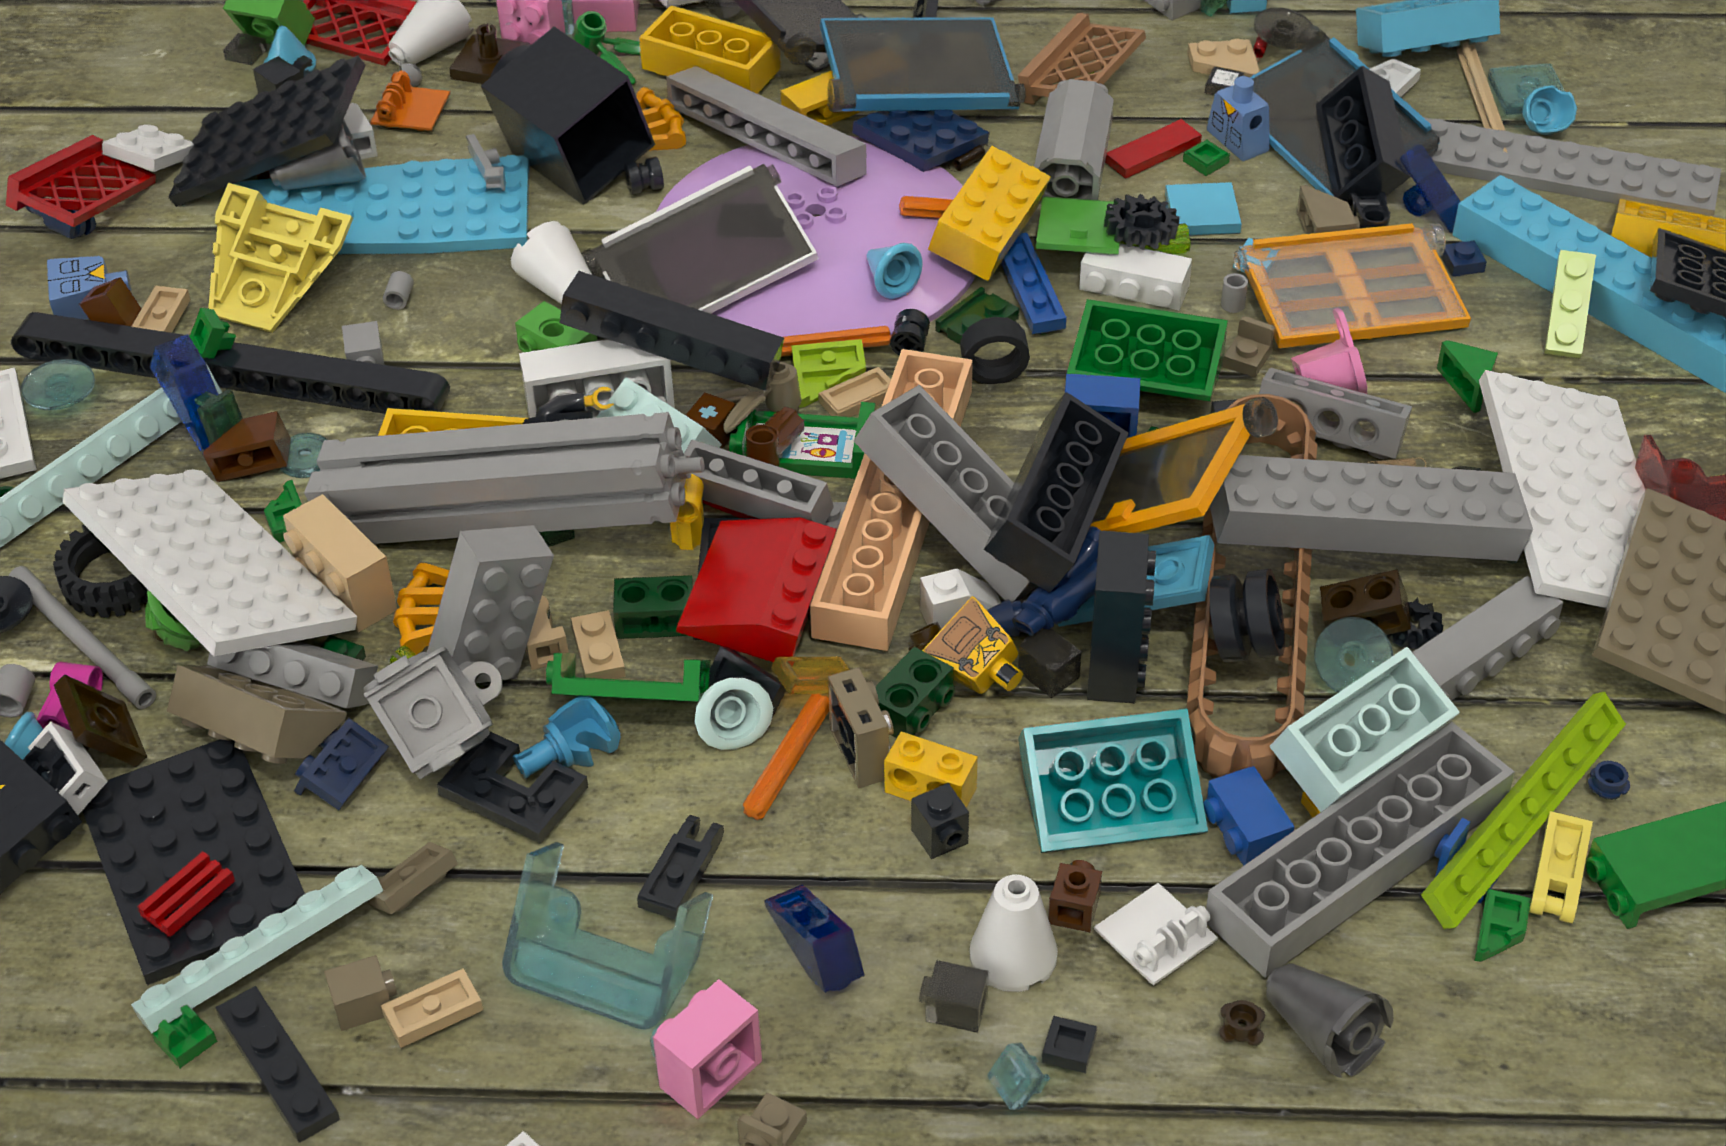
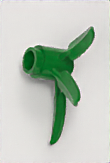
M595 11L583 13L576 21L571 38L596 55L601 51L600 58L627 75L632 85L635 84L636 79L613 52L606 50L602 43L614 45L616 52L641 55L640 42L619 37L615 39L606 38L607 26L604 17Z

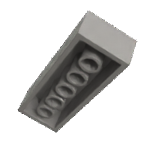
M920 385L872 412L854 439L859 448L1005 601L1010 599V602L1020 600L1037 588L1038 585L1031 583L1026 577L1006 564L999 562L991 554L983 550L1014 482Z

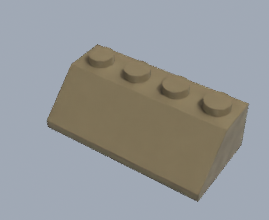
M180 664L177 665L167 712L182 718L181 723L183 725L199 729H209L208 735L210 737L221 740H234V747L249 752H261L263 760L277 764H286L287 758L305 759L345 720L347 713L306 695L216 667Z

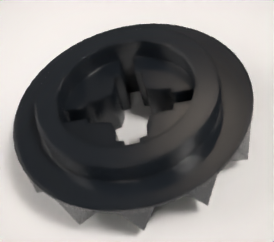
M1417 597L1413 602H1408L1412 620L1419 621L1418 627L1416 628L1411 622V630L1384 635L1388 640L1401 647L1418 649L1443 631L1442 613L1434 612L1433 603L1420 604Z

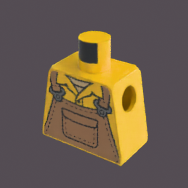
M973 596L922 650L954 667L953 680L979 694L985 693L994 682H997L1007 691H1011L1020 683L1023 677V672L1012 664L1019 654L1013 640Z

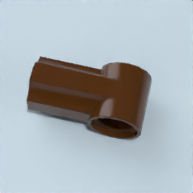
M784 406L781 411H777L765 424L750 427L746 431V457L779 467V456L804 431V420L797 414L795 409Z

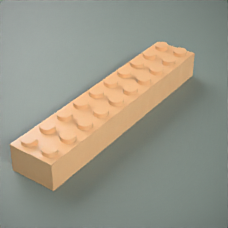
M902 349L882 406L920 385L961 427L972 393L973 360ZM866 454L863 456L810 605L811 638L888 651L930 521Z

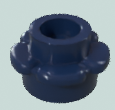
M1602 761L1590 771L1588 786L1602 798L1618 799L1620 794L1625 795L1630 789L1628 772L1620 763Z

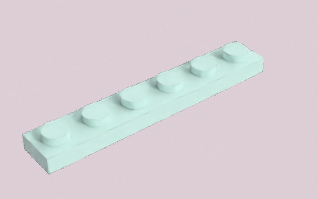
M364 866L348 868L339 873L335 881L324 888L310 891L301 896L297 904L286 911L266 917L260 922L258 928L243 937L240 936L228 940L221 946L220 951L205 960L190 963L181 971L179 976L165 984H158L149 988L142 994L141 999L132 1003L131 1006L140 1021L153 1033L158 1030L159 1023L164 1019L169 1023L181 1016L180 1008L184 1005H188L191 1009L384 890L378 878Z

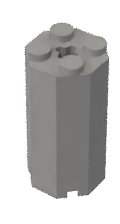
M1069 79L1059 82L1057 88L1049 93L1034 167L1051 176L1043 197L1098 200L1114 99L1108 94V89L1105 85L1095 81Z

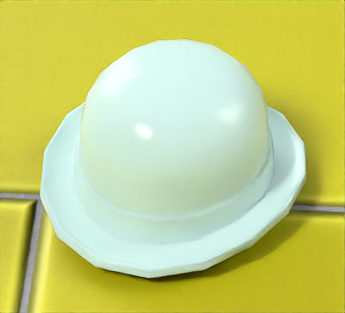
M727 678L714 683L703 693L696 706L694 722L699 736L709 746L720 750H736L751 745L764 735L771 724L774 708L769 694L758 683L746 678Z

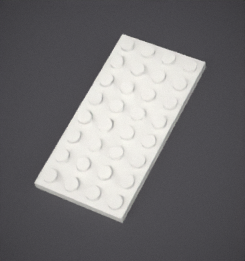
M1485 370L1479 379L1502 470L1503 472L1516 474L1533 527V531L1524 547V552L1535 593L1607 608L1639 502L1645 492L1617 400L1608 396L1580 392L1573 388L1546 384L1542 381L1523 379L1508 373Z
M190 469L184 473L171 475L154 474L149 478L134 480L123 478L104 484L85 483L80 487L64 489L63 503L213 656L355 630L358 616L299 561L295 560L293 555L202 470Z

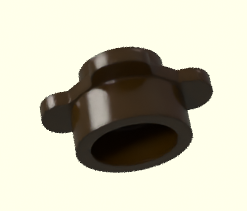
M934 622L911 633L909 636L914 645L909 647L908 650L910 651L914 646L923 650L941 630L939 623Z
M1238 1000L1222 1006L1220 1014L1224 1018V1023L1219 1029V1036L1223 1041L1231 1043L1236 1040L1247 1042L1252 1046L1263 1042L1264 1033L1260 1030L1261 1022L1265 1020L1263 1009L1246 1000ZM1238 1023H1244L1246 1026H1239Z

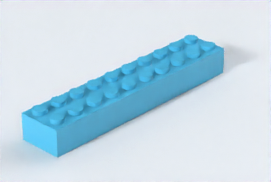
M1502 175L1458 204L1452 236L1461 241L1474 240L1482 253L1553 293L1560 250L1596 254L1588 314L1726 393V319L1724 316L1712 312L1710 314L1696 312L1688 304L1677 300L1675 302H1667L1656 297L1650 291L1652 257L1639 252L1625 242L1612 237L1596 226L1585 222L1567 210L1556 206L1540 195L1529 191Z

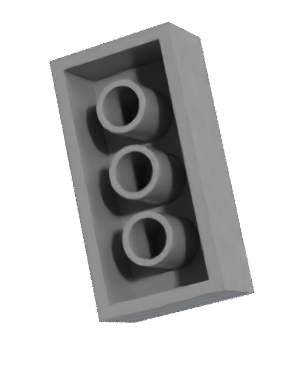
M535 525L460 531L427 652H433L444 646L461 670L475 662L484 661L498 669L502 680L517 679L554 557ZM482 674L477 678L476 683L491 682V678L487 674Z

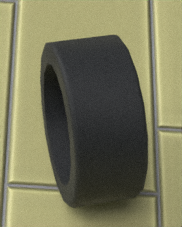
M990 317L981 319L970 325L963 333L960 341L962 358L973 360L972 379L982 384L1007 383L1019 377L1027 368L1030 360L1025 331L1019 323L1009 318ZM1005 342L1015 346L1010 354L999 359H981L974 355L981 347L989 343Z

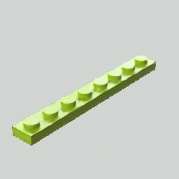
M1605 692L1591 695L1421 893V896L1444 929L1455 928L1460 924L1547 820L1550 811L1553 812L1624 728L1626 723Z

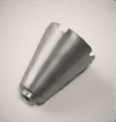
M345 120L341 124L333 145L270 169L269 174L274 185H281L283 190L358 182L365 179L366 173L358 149L354 147L352 142L353 136Z
M1292 963L1276 968L1267 979L1266 996L1269 1002L1325 1068L1336 1077L1342 1078L1341 1073L1344 1072L1350 1076L1360 1073L1371 1064L1382 1050L1386 1042L1380 1038L1384 1025L1391 1028L1393 1024V1007L1382 996Z

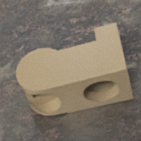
M543 595L525 649L531 670L546 667L548 661H553L554 653H569L563 626L552 627L549 601Z

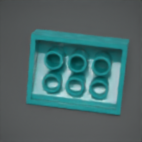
M1188 709L1023 728L1018 738L1020 755L1041 853L1208 832Z

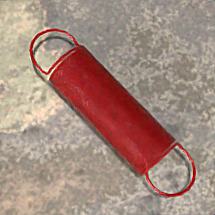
M1267 29L1258 34L1253 51L1256 58L1261 59L1271 37Z

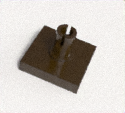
M482 24L476 28V34L471 35L449 68L450 78L484 84L490 79L496 64L506 53L518 46L530 45V43L497 38V31L494 25H490L489 32L488 24Z
M65 674L54 684L74 739L82 743L86 751L93 748L134 767H137L147 758L124 701Z

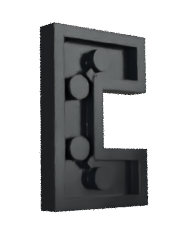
M490 731L482 743L467 751L437 783L438 793L452 802L541 844L588 788L587 776L552 761L530 788L518 784L503 775L515 763L513 755L520 753L519 744Z

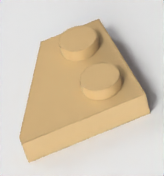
M1250 39L1214 42L1205 40L1197 43H1188L1187 54L1193 72L1208 75L1212 74L1215 68L1240 72L1242 76L1247 77L1260 72Z

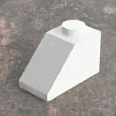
M959 569L920 578V611L927 625L938 622L942 629L972 596L986 610L1001 603L995 589L990 584Z

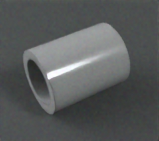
M396 271L391 274L383 295V302L389 308L399 310L406 306L414 284L413 278L408 273Z
M1231 273L1224 277L1221 307L1227 312L1238 313L1245 308L1248 279L1244 275Z

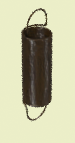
M981 145L976 146L954 159L953 166L957 171L963 170L983 158L986 154L985 149Z

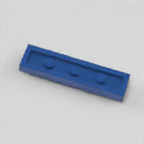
M1020 233L1001 261V265L1032 334L1066 329V315L1028 233Z

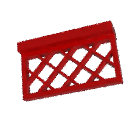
M304 0L303 2L307 5L309 11L315 3L318 6L325 7L310 12L315 20L331 16L332 21L316 26L313 23L305 44L351 57L359 55L362 60L386 66L391 60L388 53L390 51L389 46L385 48L382 54L370 51V49L384 44L388 45L397 31L387 34L386 28L392 26L400 28L417 2L411 0ZM340 12L351 14L338 19L334 17V14ZM366 19L377 21L364 26L360 25V21ZM353 23L357 24L358 28L342 33L339 31L341 27ZM334 29L337 32L336 35L326 38L318 36ZM380 30L384 34L369 40L365 38V35ZM362 37L363 42L353 45L344 44L345 41Z
M90 135L8 176L6 206L18 211L28 205L75 227L155 184L156 174L136 165L104 155L102 150L103 139ZM101 163H104V164L109 165V166H100V165H101ZM100 176H113V177H117V178L100 177ZM58 197H60V198H76V199H59ZM83 198H84V199H99V200H83ZM67 210H79V211H77V212H75V213H71V212H69V211H67Z

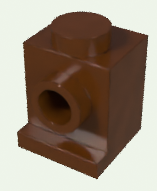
M1074 860L1070 865L1060 863L1049 900L1048 920L1050 925L1091 933L1101 893L1102 871L1095 870L1091 863L1084 860ZM1061 906L1070 907V908H1075V909H1080V910H1084V911H1078V910L1063 908V907H1061Z

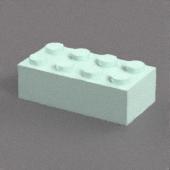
M1406 647L1289 725L1269 747L1319 811L1322 812L1442 729L1460 711L1410 649Z

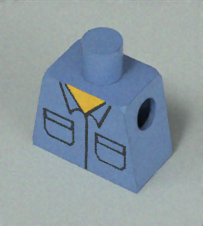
M1246 76L1237 77L1234 80V85L1217 91L1207 124V131L1242 162L1269 152V106L1267 102L1253 91V79Z
M100 256L47 260L49 302L53 315L89 319L79 303L93 287L119 277L122 278L131 291L127 270L108 273L104 258Z

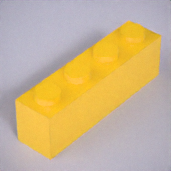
M888 49L847 64L855 97L856 94L908 93V66ZM832 71L780 90L781 105L826 126L862 112L842 111Z

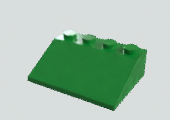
M1087 299L1067 374L1140 378V391L1211 401L1225 352L1228 320Z

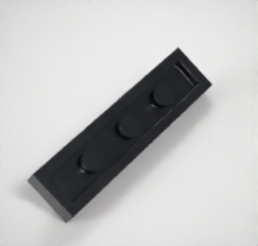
M256 986L215 1007L219 1019L298 1143L340 1120L336 1107Z

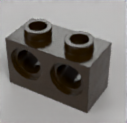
M1398 569L1320 587L1323 622L1333 647L1411 630L1407 593Z

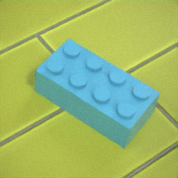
M1404 0L1356 8L1358 46L1368 48L1370 53H1382L1383 57L1401 55V50L1410 48L1412 52L1429 51L1430 45L1440 44L1441 47H1454L1460 45V40L1466 39L1474 43L1485 42L1489 40L1488 36L1500 34L1499 0Z

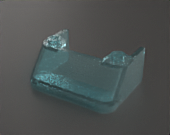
M555 842L528 853L502 960L503 971L507 979L516 986L638 1029H649L663 1021L698 960L714 894L704 892L681 904L678 909L674 929L666 931L658 938L654 954L578 929L581 918V905L578 898L571 891L555 886L564 844Z

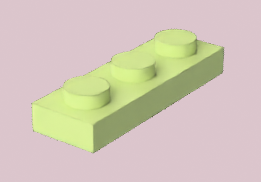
M1560 250L1544 354L1581 358L1596 254Z

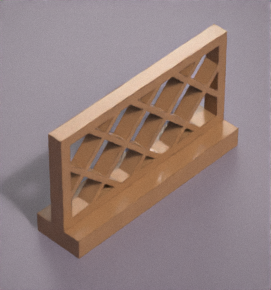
M1077 13L1018 74L1022 103L1034 104L1041 96L1049 97V93L1057 88L1058 84L1054 83L1077 76L1081 77L1074 80L1095 81L1104 85L1146 39L1145 30L1090 24L1089 14Z

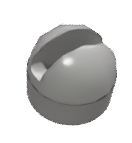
M400 63L399 71L407 72L411 87H417L422 81L420 68L415 64Z

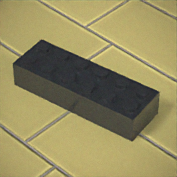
M1065 392L1043 420L983 550L991 554L999 562L1006 564L1026 577L1031 583L1040 586L1050 593L1075 564L1129 433L1068 392Z

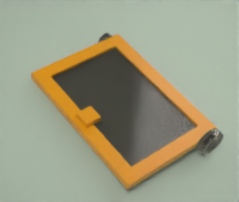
M1258 397L1248 400L1243 405L1126 438L1090 527H1097L1101 531L1137 533L1204 516L1250 434L1256 438L1271 435L1276 431L1278 415L1273 403L1265 397Z

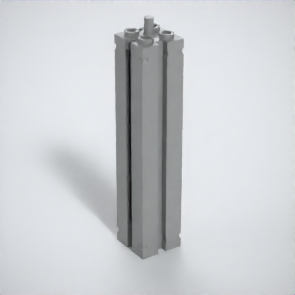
M669 412L654 413L652 416L637 414L348 438L343 442L338 439L324 440L316 460L320 471L312 472L304 494L308 502L323 494L373 544L459 538L460 531L535 525L538 532L652 524L654 521L668 523L677 521L679 508L685 503L684 485L686 479L691 477V473L704 472L705 464L703 457L689 458L688 455L684 456L681 447V432L678 427H674Z

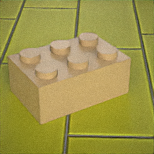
M323 494L283 515L287 530L283 536L295 560L299 561L358 616L355 628L358 633L397 610L387 557Z

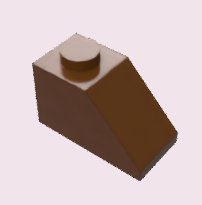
M278 411L240 420L207 447L203 452V456L216 481H225L286 467L288 465L291 437Z

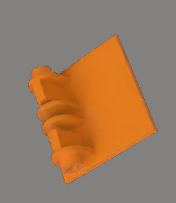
M395 72L391 77L392 83L386 86L382 94L383 99L376 105L377 110L370 121L371 125L432 131L450 95V91L411 87L407 72Z

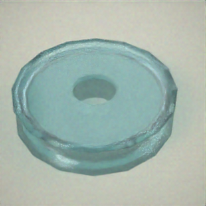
M301 433L292 436L288 465L280 468L282 472L290 477L309 478L312 472L320 471L316 460L324 440L328 439L315 433Z

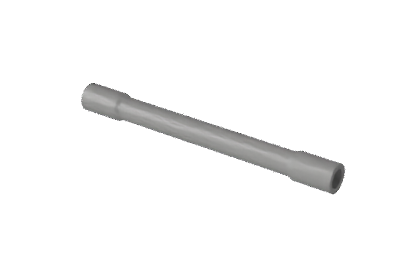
M19 566L10 572L9 576L18 578L28 585L33 596V604L96 666L101 668L116 684L117 689L138 709H145L154 702L156 692L136 672L123 664L69 612L27 567Z

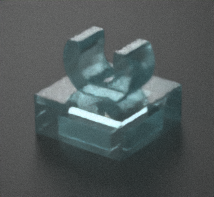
M1022 1043L1008 1044L987 1074L1010 1110L1024 1108L1032 1095L1040 1093L1050 1080L1049 1075L1043 1074L1037 1066V1058L1030 1055Z

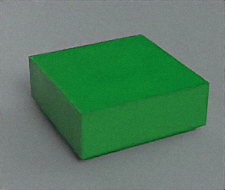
M1207 139L1188 149L1183 154V162L1205 176L1229 164L1230 158L1228 152Z

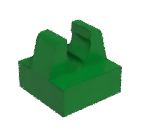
M200 308L189 337L201 357L214 359L217 350L232 349L236 339L235 334L228 333L229 323L221 321L214 309Z
M188 1005L180 1008L181 1016L169 1023L164 1019L159 1023L158 1030L151 1033L155 1043L179 1068H182L217 1042L214 1031Z

